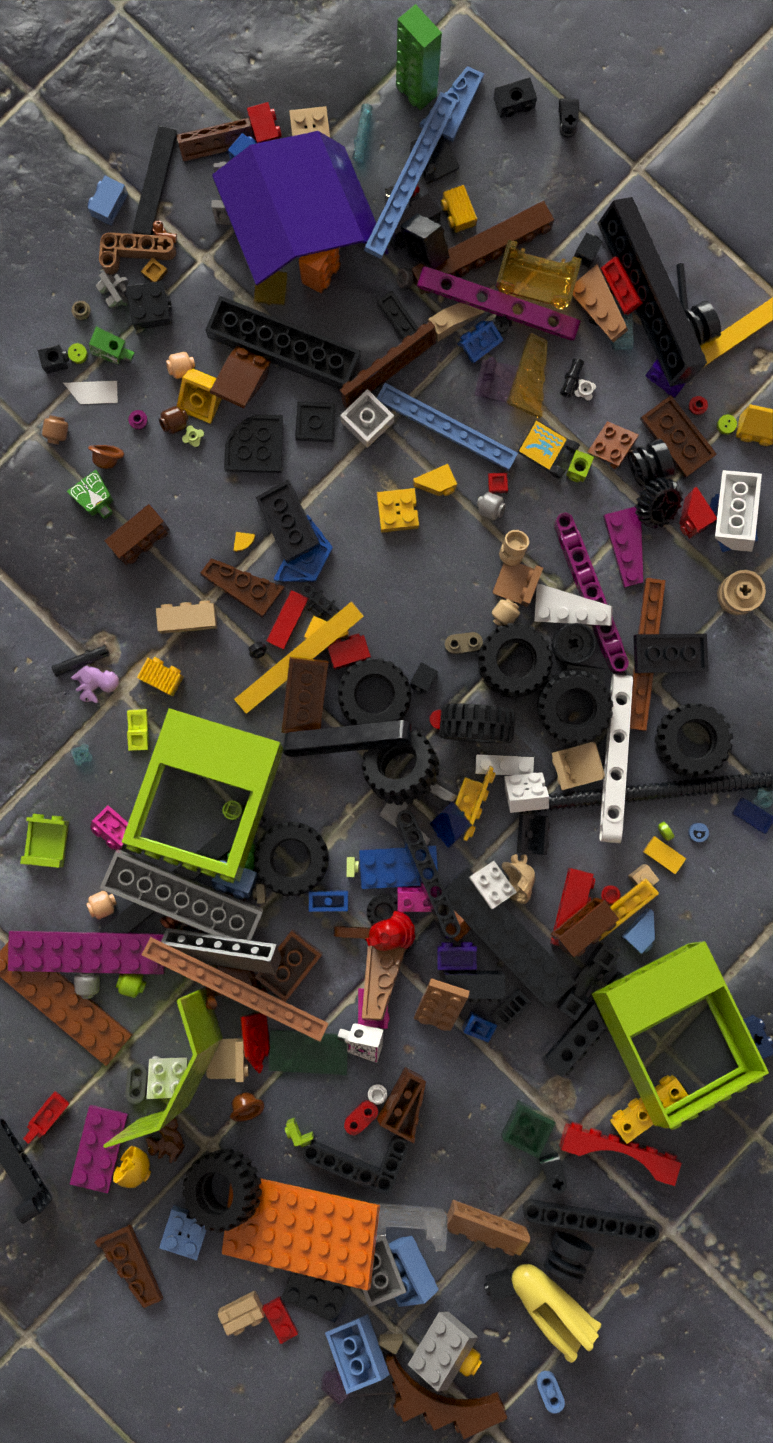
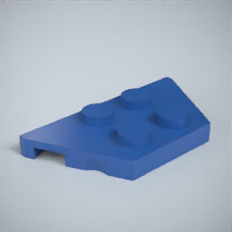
M309 515L307 517L321 545L289 563L284 559L274 577V581H317L333 547Z

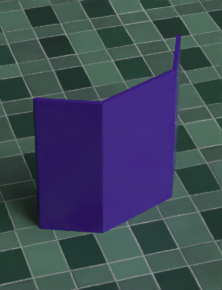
M320 131L249 145L212 174L255 285L265 281L295 258L358 243L367 244L376 225L375 218L345 146Z

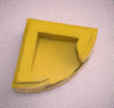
M236 532L234 552H240L248 548L254 542L255 534Z

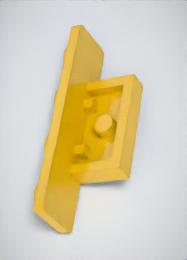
M492 766L488 767L483 783L464 777L451 812L456 816L469 820L463 835V840L465 841L469 837H473L476 828L473 824L475 819L479 820L482 813L480 805L488 797L489 791L486 790L489 783L492 784L496 773L493 772L494 768Z

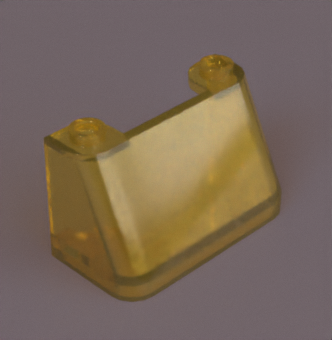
M508 240L496 283V288L499 292L554 305L558 309L568 307L572 299L582 259L572 257L570 262L565 263L566 259H562L560 263L525 254L524 248L521 251L518 250L517 242Z

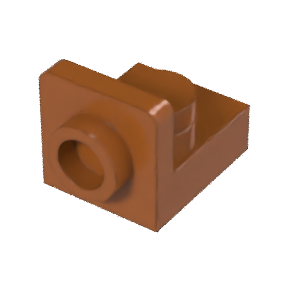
M454 911L460 925V933L453 939L458 942L471 928ZM451 924L446 926V932L449 935H453L455 932V928Z

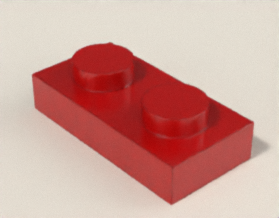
M280 1296L263 1305L262 1309L280 1344L298 1335V1330Z

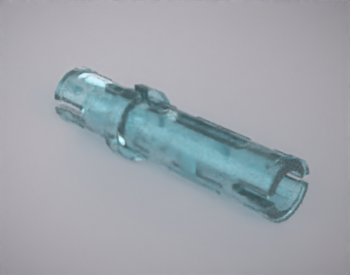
M370 104L361 105L357 135L353 141L355 146L352 159L356 162L364 161L365 148L369 142L367 137L373 107Z

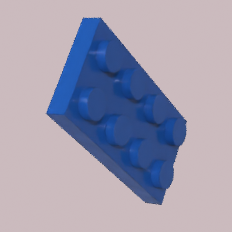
M436 845L427 846L438 872ZM405 847L359 850L362 889L421 885ZM417 851L415 853L417 860H424L423 852ZM428 869L423 870L424 878L431 879L432 872Z

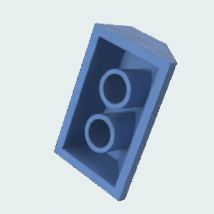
M413 1236L398 1238L390 1242L389 1246L406 1293L394 1298L399 1307L425 1304L439 1289Z
M368 1314L325 1332L346 1394L381 1381L390 1375Z

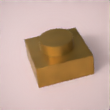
M152 257L142 269L141 274L149 281L157 282L162 280L168 270Z

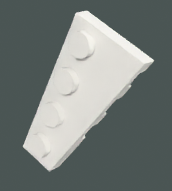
M537 583L534 621L612 626L613 606Z

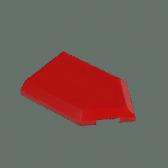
M254 1012L240 1017L243 1050L248 1062L258 1073H261L264 1067L262 1064L264 1057L268 1056L270 1051L266 1015Z

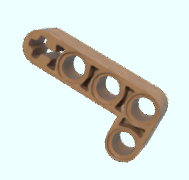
M105 233L100 240L99 262L104 272L109 275L118 272L120 257L151 259L153 257L155 260H171L176 256L174 242L167 236ZM109 243H114L113 246L107 247ZM128 244H133L132 247L125 248ZM152 245L150 249H144L145 246ZM108 261H113L112 264L105 265Z

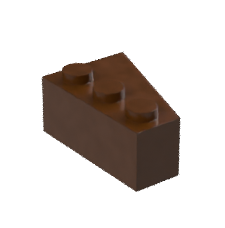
M405 1067L377 1117L381 1127L412 1143L415 1142V1132L419 1121L418 1116L426 1084L422 1075Z

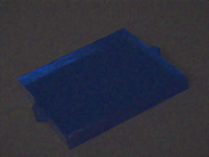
M454 801L430 823L437 833V837L441 838L448 848L472 826L466 818L465 812L461 811Z

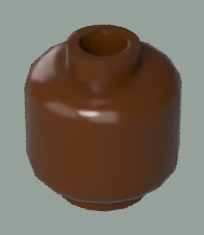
M173 406L161 412L159 423L164 432L175 434L187 427L188 415L184 409L181 410L179 407Z

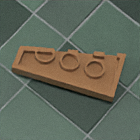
M596 264L569 287L568 291L614 343L628 329L599 266Z

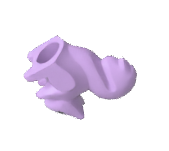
M88 665L71 677L72 680L80 682V686L76 691L83 690L80 699L84 702H99L94 693V690L98 687L102 691L109 693L116 690L119 685V678L114 672L106 670L103 673L99 669L89 667Z

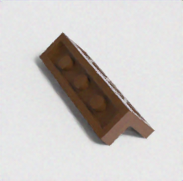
M249 118L178 134L177 140L183 161L226 152L242 133L254 139Z

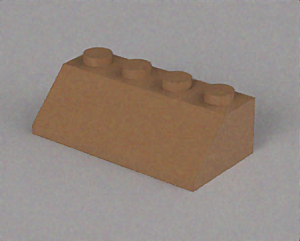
M452 1200L445 1220V1227L448 1228L450 1233L459 1235V1233L464 1234L467 1239L474 1242L480 1240L485 1242L486 1246L496 1249V1247L501 1248L503 1252L511 1256L515 1254L521 1255L529 1244L530 1236L525 1226Z

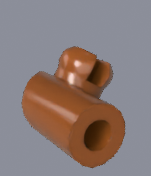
M155 221L152 228L153 233L156 236L170 237L176 244L177 234L167 233L163 223Z

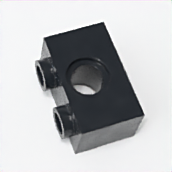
M530 77L496 87L494 90L493 98L500 118L505 116L511 117L518 112H528L535 108L537 96Z

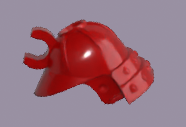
M394 911L393 916L389 919L380 921L370 928L369 938H366L367 945L374 946L379 951H389L399 947L408 949L415 939V927L406 914Z

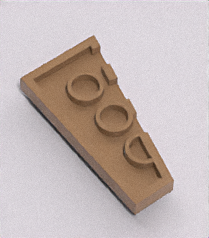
M368 946L362 1009L363 1020L383 1021L406 949L399 947L389 951H379L374 946Z

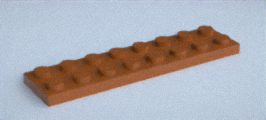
M8 942L1 949L0 977L107 1066L133 1034L94 1001L83 999L82 996L77 995L74 985L59 972L8 971Z

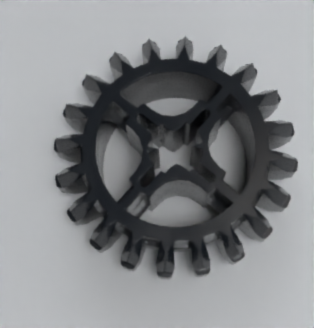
M664 477L649 481V485L644 486L643 492H639L640 497L636 499L638 503L634 506L636 508L635 514L640 522L650 528L656 529L658 527L662 528L664 524L669 525V521L674 520L675 514H679L677 512L678 509L682 507L680 503L684 499L681 497L683 495L681 487L672 479Z

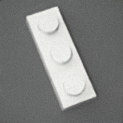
M477 754L475 774H486L489 766L494 768L493 772L496 773L495 775L531 774L534 770V757Z

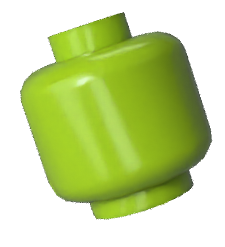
M120 973L115 988H118V992L121 995L136 998L138 993H143L146 982L143 981L142 974Z

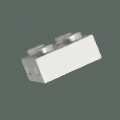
M542 772L504 776L505 792L510 813L549 809V795Z

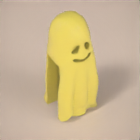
M532 1264L518 1266L513 1271L511 1277L513 1288L547 1339L564 1354L565 1359L570 1363L577 1359V1352L581 1345L590 1352L594 1347V1342L599 1337L597 1331L601 1328V1323L592 1318L542 1270Z

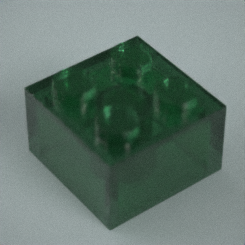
M518 1100L501 1137L503 1141L539 1159L556 1122L553 1117Z

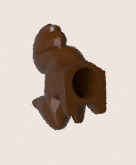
M176 1118L159 1130V1133L162 1135L159 1140L150 1136L145 1139L151 1156L159 1152L158 1159H161L167 1154L170 1156L169 1163L171 1164L173 1161L176 1162L185 1148L182 1136L176 1130L179 1126Z

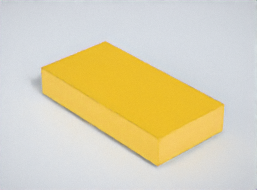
M655 836L652 837L643 850V853L673 874L677 873L686 860L685 857Z

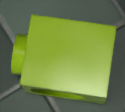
M576 450L566 476L574 482H584L594 456ZM575 465H582L584 470L577 471L575 469Z

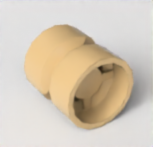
M519 530L509 531L499 552L502 562L510 566L520 564L529 545L528 536Z

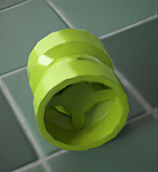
M233 800L226 802L222 809L224 816L231 820H236L244 811L241 803Z

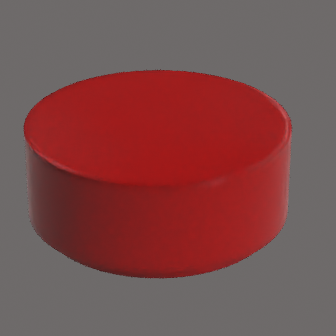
M436 710L430 715V724L435 729H440L441 710Z

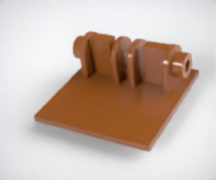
M607 421L587 453L609 462L610 467L616 469L620 467L622 461L626 458L628 451L635 444L639 434Z

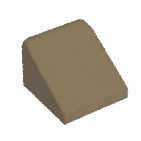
M380 1334L378 1337L379 1346L393 1354L397 1353L403 1342V1334Z

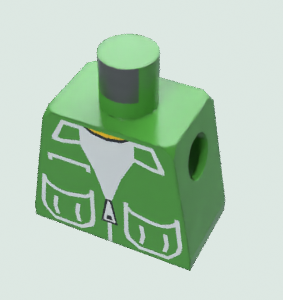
M96 326L89 342L90 353L115 364H119L121 359L131 363L135 352L126 349L125 340Z
M94 470L67 490L69 495L92 516L98 512L103 519L112 515L113 512L108 505L113 502V498L97 470Z

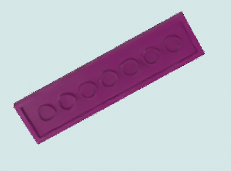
M9 931L8 971L165 974V966L142 956L150 937L161 942L164 934Z

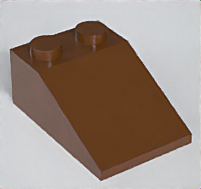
M236 346L228 356L210 389V393L245 409L267 380L271 361L249 352L245 348Z

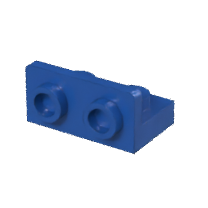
M480 321L475 325L476 329L472 332L464 333L460 337L461 340L457 342L458 346L463 347L472 363H475L503 341L492 321Z

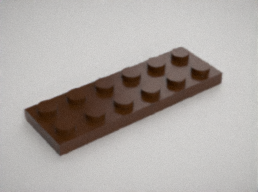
M430 321L427 324L421 325L412 336L405 337L402 343L397 347H392L387 352V355L381 359H376L371 367L360 371L351 382H346L340 389L345 408L347 409L367 389L373 392L436 344L434 324Z

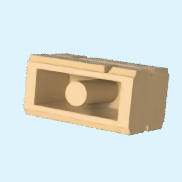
M254 1290L219 1308L218 1317L221 1324H223L226 1334L228 1336L231 1334L236 1336L242 1333L245 1327L260 1324L265 1313L262 1309L263 1305Z

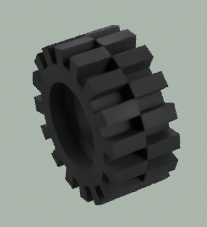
M380 894L372 898L367 906L369 922L374 925L380 921L387 920L380 919L376 914L378 906L382 904L390 906L392 910L391 916H393L394 911H398L397 899L388 894Z

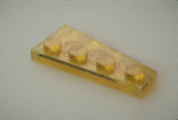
M531 333L528 335L507 404L532 416L541 418L543 413L541 406L544 399V393L542 392L543 383L545 382L544 365H546L548 341Z

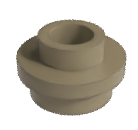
M77 301L73 304L72 314L76 319L85 320L90 316L91 308L88 303ZM80 309H85L83 313H79Z

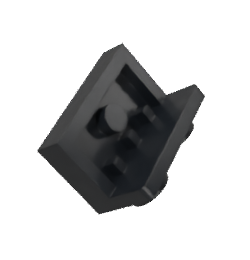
M519 814L517 853L547 855L549 847L548 830L550 828L548 816Z

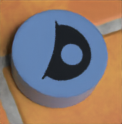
M694 823L689 827L688 835L695 842H703L708 838L709 830L702 823Z

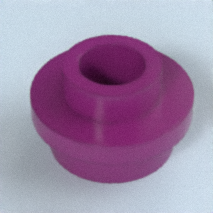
M135 410L129 415L128 421L134 429H142L147 425L148 418L143 411ZM136 417H141L139 422H135Z

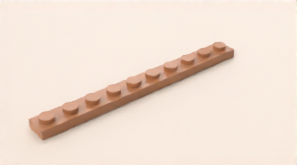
M150 937L142 953V956L318 1041H321L329 1024Z

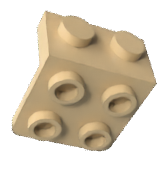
M595 742L551 753L553 757L552 762L558 775V783L562 790L605 778Z
M242 1038L222 1039L207 1068V1078L235 1079V1082H244L246 1076H249V1064H246Z

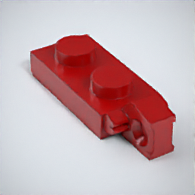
M55 1091L28 1123L27 1128L30 1131L23 1140L29 1144L36 1136L39 1138L44 1136L70 1103Z

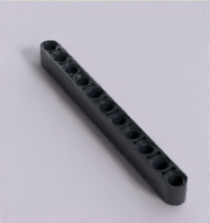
M243 814L195 852V854L218 861L232 848ZM263 815L261 817L259 826H261L266 821V818ZM182 864L173 870V872L192 880L202 874L200 869L194 872L185 869V867H182ZM133 903L99 932L130 933L155 911Z

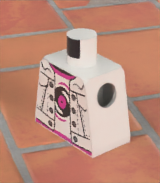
M353 1024L351 1031L340 1029L337 1040L347 1043V1051L349 1053L377 1063L383 1046L384 1030Z

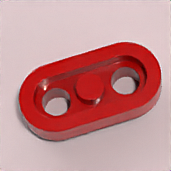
M370 1100L363 1101L346 1117L344 1122L346 1132L350 1135L361 1133L377 1117V1105L370 1102ZM367 1108L372 1110V1113L369 1115L364 1112ZM356 1122L358 1126L352 1128L350 1124Z

